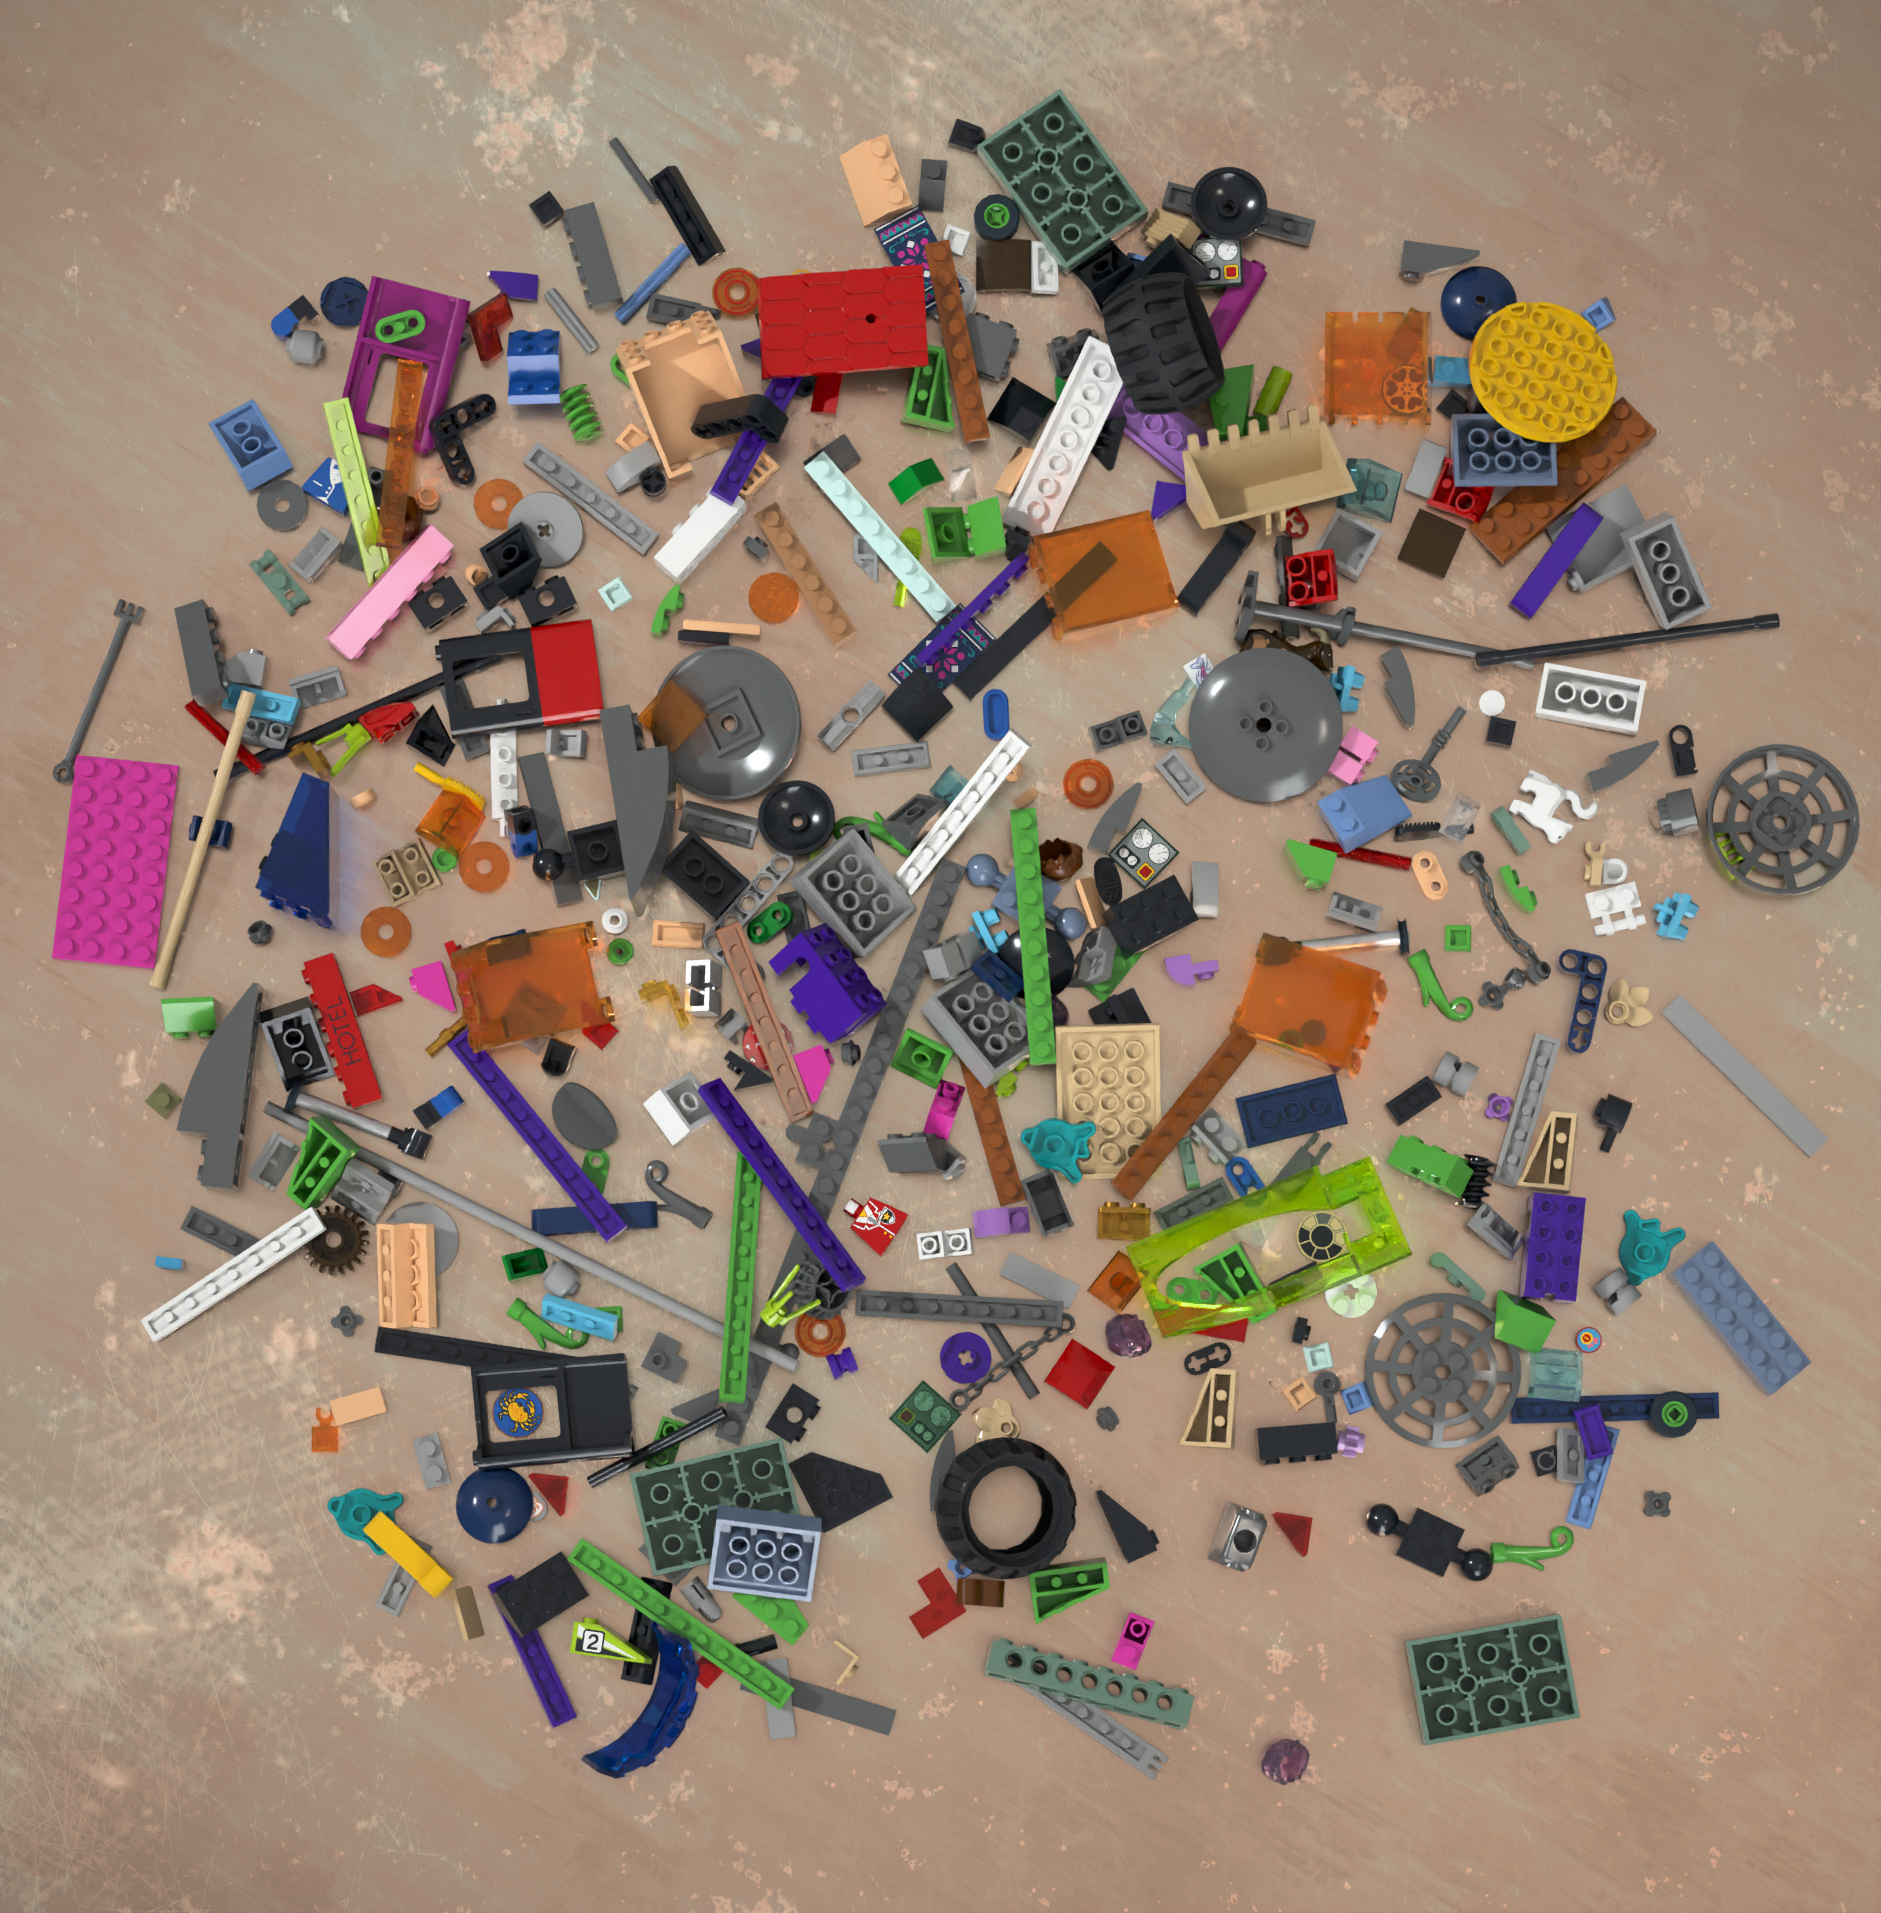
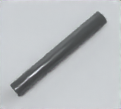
M617 137L613 138L609 142L610 146L650 203L655 204L660 200L659 196L619 139Z

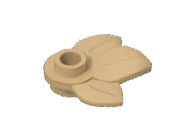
M1624 979L1614 983L1609 991L1610 1002L1605 1008V1015L1608 1021L1617 1025L1626 1022L1633 1027H1639L1650 1022L1653 1019V1015L1643 1008L1649 997V988L1633 987L1629 989ZM1615 1007H1619L1622 1010L1621 1016L1614 1015L1613 1009Z
M996 1397L992 1408L981 1407L972 1413L975 1424L981 1429L975 1439L976 1443L999 1437L1017 1438L1020 1433V1423L1013 1417V1408L1005 1399ZM1009 1423L1011 1429L1009 1432L1005 1433L1003 1431V1426Z

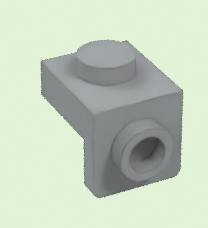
M499 604L491 611L489 609L484 610L477 616L476 619L478 621L475 623L476 628L481 634L487 633L502 620L511 630L516 628L513 623L516 620L515 616L507 607L503 610Z
M547 729V736L545 738L546 754L559 758L585 757L587 731Z
M946 1141L947 1171L940 1172L944 1174L942 1177L945 1180L952 1179L953 1177L957 1179L965 1170L964 1163L968 1159Z

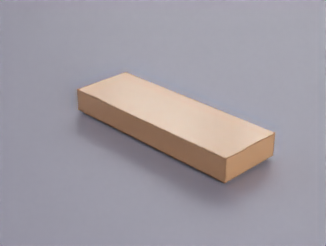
M689 619L683 621V630L728 633L730 637L760 639L761 627L759 625Z

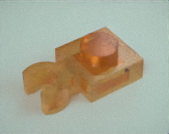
M317 1408L315 1415L320 1422V1426H312L311 1452L338 1453L339 1427L331 1426L332 1421H334L332 1411L330 1409V1416L328 1418H323L321 1416V1408Z

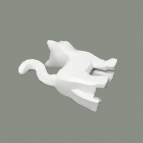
M1530 770L1520 790L1525 793L1533 792L1536 795L1533 803L1529 804L1514 799L1508 813L1512 817L1516 814L1521 815L1532 826L1544 830L1550 843L1557 844L1560 840L1564 839L1568 832L1571 833L1573 828L1571 823L1553 817L1563 800H1571L1573 811L1578 817L1584 819L1592 818L1596 815L1599 808L1596 802H1593L1587 809L1583 808L1581 797L1574 790L1552 783L1544 775Z

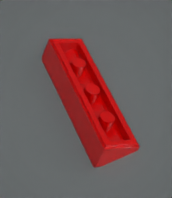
M843 373L817 375L810 412L835 417Z

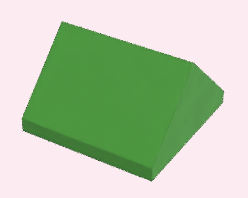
M962 507L923 508V518L932 565L971 557L968 550V536L964 525Z
M907 1028L890 1066L936 1089L954 1055V1050Z
M1499 1290L1497 1292L1494 1338L1534 1354L1539 1353L1556 1320L1543 1306Z

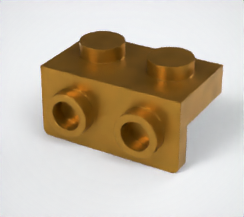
M300 742L290 749L292 752L288 754V757L295 766L308 759L321 780L330 775L327 768L331 767L321 749L316 752L310 742L306 744Z
M1104 1202V1207L1099 1206L1098 1239L1149 1241L1151 1208H1145V1203H1130V1207H1119V1202Z

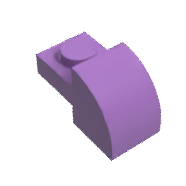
M1190 954L1164 959V966L1168 976L1172 981L1184 987H1195V976H1199V980L1210 979L1214 977V973L1219 971L1217 960L1192 964Z
M1028 1206L995 1208L972 1212L975 1238L1030 1232Z

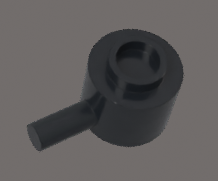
M1609 1093L1606 1098H1600L1594 1112V1117L1597 1118L1596 1125L1608 1129L1600 1146V1150L1607 1153L1610 1152L1617 1133L1621 1134L1633 1104Z

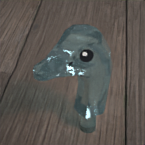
M1186 678L1180 690H1175L1156 712L1150 730V740L1160 746H1178L1192 749L1191 741L1186 739L1175 725L1176 715L1190 698L1188 694L1195 685L1192 680Z

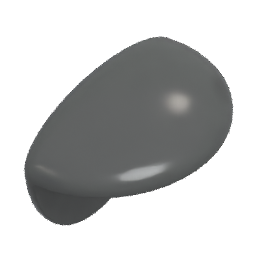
M568 1082L558 1090L552 1104V1115L557 1129L564 1138L572 1144L585 1149H601L616 1141L618 1128L615 1119L604 1102L585 1086L574 1082Z

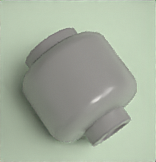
M298 329L294 331L292 338L287 337L286 352L290 353L293 362L314 364L323 357L324 339L320 338L319 333L316 331Z
M564 1260L553 1261L541 1276L544 1278L543 1286L560 1298H564L567 1294L572 1297L581 1286L577 1282L580 1278L579 1271Z

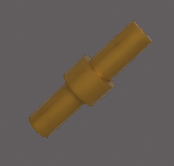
M462 1016L448 1029L444 1028L439 1033V1037L425 1051L433 1057L441 1048L454 1040L455 1036L470 1022Z

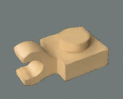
M1588 841L1585 845L1586 854L1591 858L1590 865L1586 864L1584 871V880H1588V887L1598 888L1601 885L1602 858L1606 848L1604 842L1600 843V850L1598 852L1592 851L1591 841Z

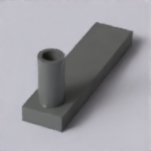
M371 466L368 478L377 510L382 499L391 492L396 475ZM351 522L338 563L363 571Z

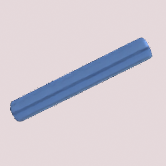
M683 243L679 244L614 314L621 323H626L651 294L690 255V249Z

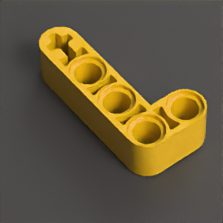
M381 1510L364 1527L363 1531L412 1575L434 1598H438L455 1580L448 1571Z

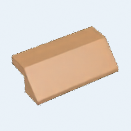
M420 1222L377 1223L380 1327H437L434 1224Z

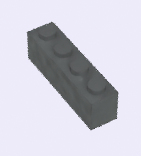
M594 202L564 210L566 218L562 219L566 234L571 233L573 242L569 243L573 258L578 257L581 265L576 267L580 282L585 281L588 289L583 291L587 306L593 305L595 312L622 304L623 298Z
M203 599L174 608L192 697L200 707L229 698L227 688L231 684L227 673L223 669V666L226 665V660L223 652L219 650L218 644L222 641L218 629H215L214 622L217 621L214 608L209 607Z

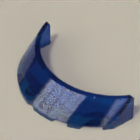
M654 1620L651 1626L659 1644L660 1664L655 1688L649 1702L638 1719L622 1736L598 1751L583 1755L581 1759L598 1773L615 1779L626 1777V1773L641 1766L647 1767L656 1761L655 1756L665 1747L670 1748L685 1728V1723L692 1714L698 1695L695 1687L696 1677H700L699 1665L695 1662L694 1653L691 1648L693 1647L692 1644L683 1635Z

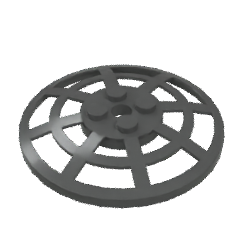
M1771 744L1743 753L1734 759L1717 778L1710 792L1706 809L1707 831L1710 843L1718 859L1736 879L1763 893L1798 895L1822 887L1846 866L1858 841L1860 827L1859 810L1849 783L1841 772L1828 760L1803 747L1788 744ZM1777 754L1799 757L1817 767L1808 779L1795 772L1778 770ZM1766 756L1767 771L1752 776L1742 785L1730 775L1745 762L1757 757ZM1825 773L1832 778L1840 789L1846 802V810L1832 812L1826 796L1816 786ZM1779 778L1801 784L1802 787L1795 795L1780 791ZM1768 780L1769 794H1766L1761 799L1757 800L1747 791L1756 783ZM1724 783L1734 793L1728 807L1727 822L1713 823L1715 800L1719 789ZM1810 792L1818 800L1823 813L1810 814L1808 807L1803 802ZM1740 799L1752 808L1749 821L1735 822L1736 808ZM1777 816L1783 817L1787 822L1786 828L1780 829L1776 827L1774 818ZM1849 820L1848 841L1842 856L1838 859L1826 850L1833 836L1834 822ZM1825 824L1824 837L1819 847L1809 840L1808 836L1812 825ZM1737 832H1751L1752 837L1757 842L1750 854L1742 846ZM1715 833H1729L1735 849L1745 859L1737 870L1723 855L1717 843ZM1801 846L1813 855L1805 862L1792 866L1789 852ZM1765 850L1778 853L1781 867L1769 866L1758 861V859ZM1819 859L1833 867L1819 880L1806 886L1797 887L1794 874L1810 868ZM1753 866L1766 873L1783 875L1786 889L1763 886L1745 876Z
M1432 1293L1418 1296L1403 1303L1382 1321L1374 1333L1368 1348L1365 1374L1367 1388L1374 1407L1390 1428L1405 1439L1422 1446L1456 1448L1469 1445L1484 1438L1505 1420L1519 1392L1521 1360L1518 1347L1507 1343L1513 1360V1372L1498 1371L1495 1353L1488 1342L1495 1335L1496 1313L1481 1302L1464 1295ZM1444 1302L1443 1317L1427 1319L1415 1324L1413 1327L1402 1315L1422 1304ZM1454 1303L1464 1304L1476 1309L1487 1316L1493 1323L1481 1333L1469 1323L1453 1318ZM1395 1322L1404 1334L1394 1346L1390 1362L1374 1360L1380 1339L1387 1328ZM1442 1325L1441 1340L1426 1344L1418 1335V1332L1421 1330ZM1452 1326L1465 1330L1475 1339L1464 1348L1452 1342ZM1410 1340L1419 1351L1413 1364L1398 1363L1401 1350ZM1481 1347L1484 1348L1488 1357L1490 1371L1474 1370L1471 1355ZM1444 1364L1450 1368L1451 1374L1448 1378L1441 1379L1437 1377L1435 1371L1439 1365ZM1373 1370L1389 1372L1390 1386L1398 1403L1387 1412L1376 1393ZM1396 1373L1412 1375L1416 1388L1405 1397L1398 1386ZM1473 1380L1489 1381L1484 1396L1476 1403L1467 1393L1472 1386ZM1497 1382H1511L1512 1388L1508 1400L1499 1415L1492 1421L1483 1409L1492 1398ZM1424 1396L1428 1400L1435 1402L1434 1417L1419 1412L1411 1405ZM1459 1399L1469 1410L1462 1415L1445 1418L1446 1403ZM1406 1411L1417 1420L1433 1425L1432 1440L1424 1439L1408 1432L1399 1426L1394 1419ZM1475 1417L1484 1427L1478 1433L1466 1438L1443 1441L1444 1426L1461 1424Z

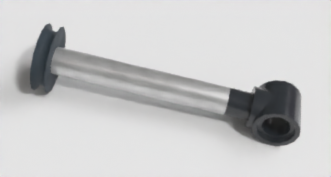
M1397 918L1398 930L1289 942L1288 938L1285 937L1264 938L1260 940L1263 966L1281 965L1291 961L1290 957L1400 945L1401 956L1404 952L1410 955V934L1407 929L1406 918L1404 921H1399Z
M296 1078L293 1087L287 1095L284 1111H290L292 1114L295 1106L302 1107L398 1145L397 1149L400 1152L424 1160L433 1137L432 1135L412 1127H405L404 1130L303 1092L301 1090L304 1081L299 1082Z

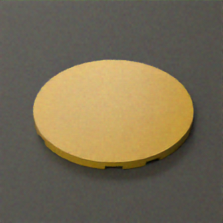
M1523 301L1508 305L1495 314L1493 313L1483 323L1471 344L1468 367L1475 394L1486 411L1498 423L1524 438L1554 443L1573 440L1587 434L1609 412L1617 391L1618 378L1613 363L1615 360L1608 344L1604 343L1596 333L1597 329L1579 314L1554 303L1544 301L1525 303Z

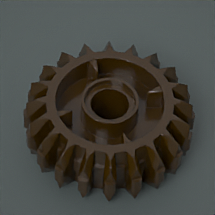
M339 1205L335 1206L334 1213H331L329 1206H325L326 1215H322L320 1210H316L327 1230L300 1247L301 1250L309 1249L310 1252L306 1253L303 1257L305 1260L314 1258L310 1263L312 1268L320 1263L319 1272L324 1273L326 1267H329V1275H334L336 1267H338L339 1274L343 1275L345 1272L343 1266L345 1265L350 1271H353L354 1266L351 1264L353 1260L358 1264L362 1263L357 1255L359 1253L364 1256L367 1255V1251L361 1249V1245H370L369 1241L362 1240V1237L369 1235V1231H360V1228L364 1227L366 1223L360 1221L356 1224L355 1221L359 1215L354 1213L349 1218L350 1209L347 1207L344 1209L343 1214H340L341 1208ZM338 1233L341 1236L340 1245L330 1247L328 1244L329 1236Z

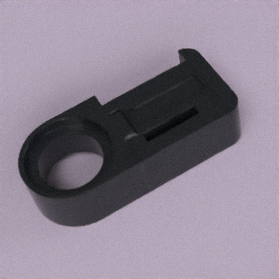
M1676 725L1668 733V744L1674 776L1676 778L1686 775L1693 776L1698 772V769L1694 770L1696 764L1693 753L1692 732L1685 725ZM1676 730H1682L1686 733L1687 740L1685 743L1678 744L1673 740V733Z

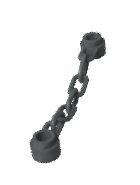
M1479 851L1468 852L1461 857V864L1468 873H1476L1480 879L1481 893L1491 913L1490 917L1493 923L1512 943L1513 948L1530 962L1531 965L1527 968L1529 978L1536 984L1542 983L1549 978L1551 973L1550 966L1545 961H1540L1532 946L1516 935L1499 910L1494 897L1492 880L1483 867L1485 862L1483 855ZM1484 883H1489L1490 893L1485 894ZM1489 900H1492V903H1493V905H1494V907H1495L1494 910H1493V908H1492L1491 903H1490ZM1498 915L1504 923L1501 927L1495 918ZM1507 930L1511 933L1514 939H1512L1510 935L1506 932ZM1522 943L1528 949L1524 952L1517 945Z
M1063 1313V1321L1070 1322L1068 1329L1049 1327L1045 1330L1042 1338L1035 1342H1026L1015 1351V1356L1006 1362L1000 1361L987 1371L986 1378L980 1383H972L964 1390L957 1389L953 1391L949 1398L953 1409L957 1411L968 1409L971 1401L981 1395L983 1387L989 1382H996L1009 1372L1010 1365L1017 1360L1024 1361L1038 1351V1346L1043 1343L1054 1342L1062 1335L1071 1334L1076 1327L1073 1316ZM1056 1328L1059 1333L1051 1338V1334L1048 1333ZM1031 1345L1030 1348L1034 1350L1022 1357L1023 1353L1020 1351ZM999 1366H1001V1369H1005L996 1378H994V1374H991ZM975 1387L974 1390L978 1392L970 1397L967 1392ZM958 1397L965 1398V1403L963 1405L956 1404V1399Z

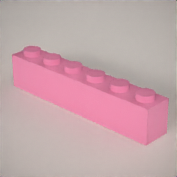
M426 525L330 631L325 639L346 659H352L353 657L357 659L367 648L364 646L370 638L374 640L380 635L384 629L381 627L387 619L391 621L401 611L398 607L404 600L409 602L416 595L418 590L415 588L421 581L426 583L434 575L435 571L432 569L439 562L443 564L451 556L452 553L449 550L454 545L432 525Z

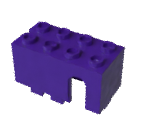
M826 923L800 932L769 961L770 966L778 976L795 961L800 967L808 961L810 966L808 973L789 990L794 996L790 1002L799 1014L803 1010L810 1017L806 1021L807 1025L814 1034L820 1031L830 1044L840 1040L842 1037L856 1033L887 1005L882 993L873 986L867 978L866 972L858 966L852 958L851 952L842 945L836 937L835 931Z
M1537 1192L1529 1195L1528 1211L1531 1213L1529 1229L1525 1233L1520 1298L1540 1301L1545 1296H1550V1302L1565 1304L1576 1302L1586 1198Z

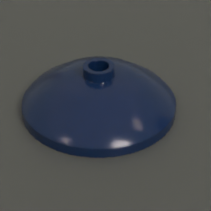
M1473 266L1457 272L1449 279L1441 295L1440 307L1443 319L1449 329L1457 336L1473 341L1480 327L1493 313L1495 314L1506 306L1517 303V298L1512 284L1503 274L1489 267ZM1476 297H1483L1485 302L1483 304L1477 303Z
M510 1468L481 1471L478 1469L465 1479L458 1491L456 1498L458 1520L463 1529L476 1540L489 1544L508 1542L519 1536L530 1522L533 1513L532 1491L526 1480ZM491 1498H495L496 1505L492 1508L489 1507L488 1501Z

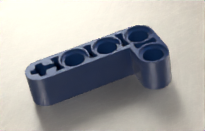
M1568 949L1559 955L1557 968L1565 975L1578 977L1579 981L1566 1035L1565 1047L1570 1054L1580 1055L1591 1044L1607 972V963L1602 956ZM1564 956H1572L1575 959L1576 965L1574 968L1564 966ZM1595 961L1600 964L1601 971L1599 974H1593L1589 971V962ZM1583 987H1592L1595 990V997L1593 999L1585 998L1582 993ZM1585 1011L1589 1014L1590 1021L1588 1024H1581L1577 1020L1578 1012ZM1579 1030H1588V1032L1584 1031L1580 1037V1042L1584 1043V1045H1581L1578 1049L1575 1048L1576 1045L1572 1040L1577 1038Z

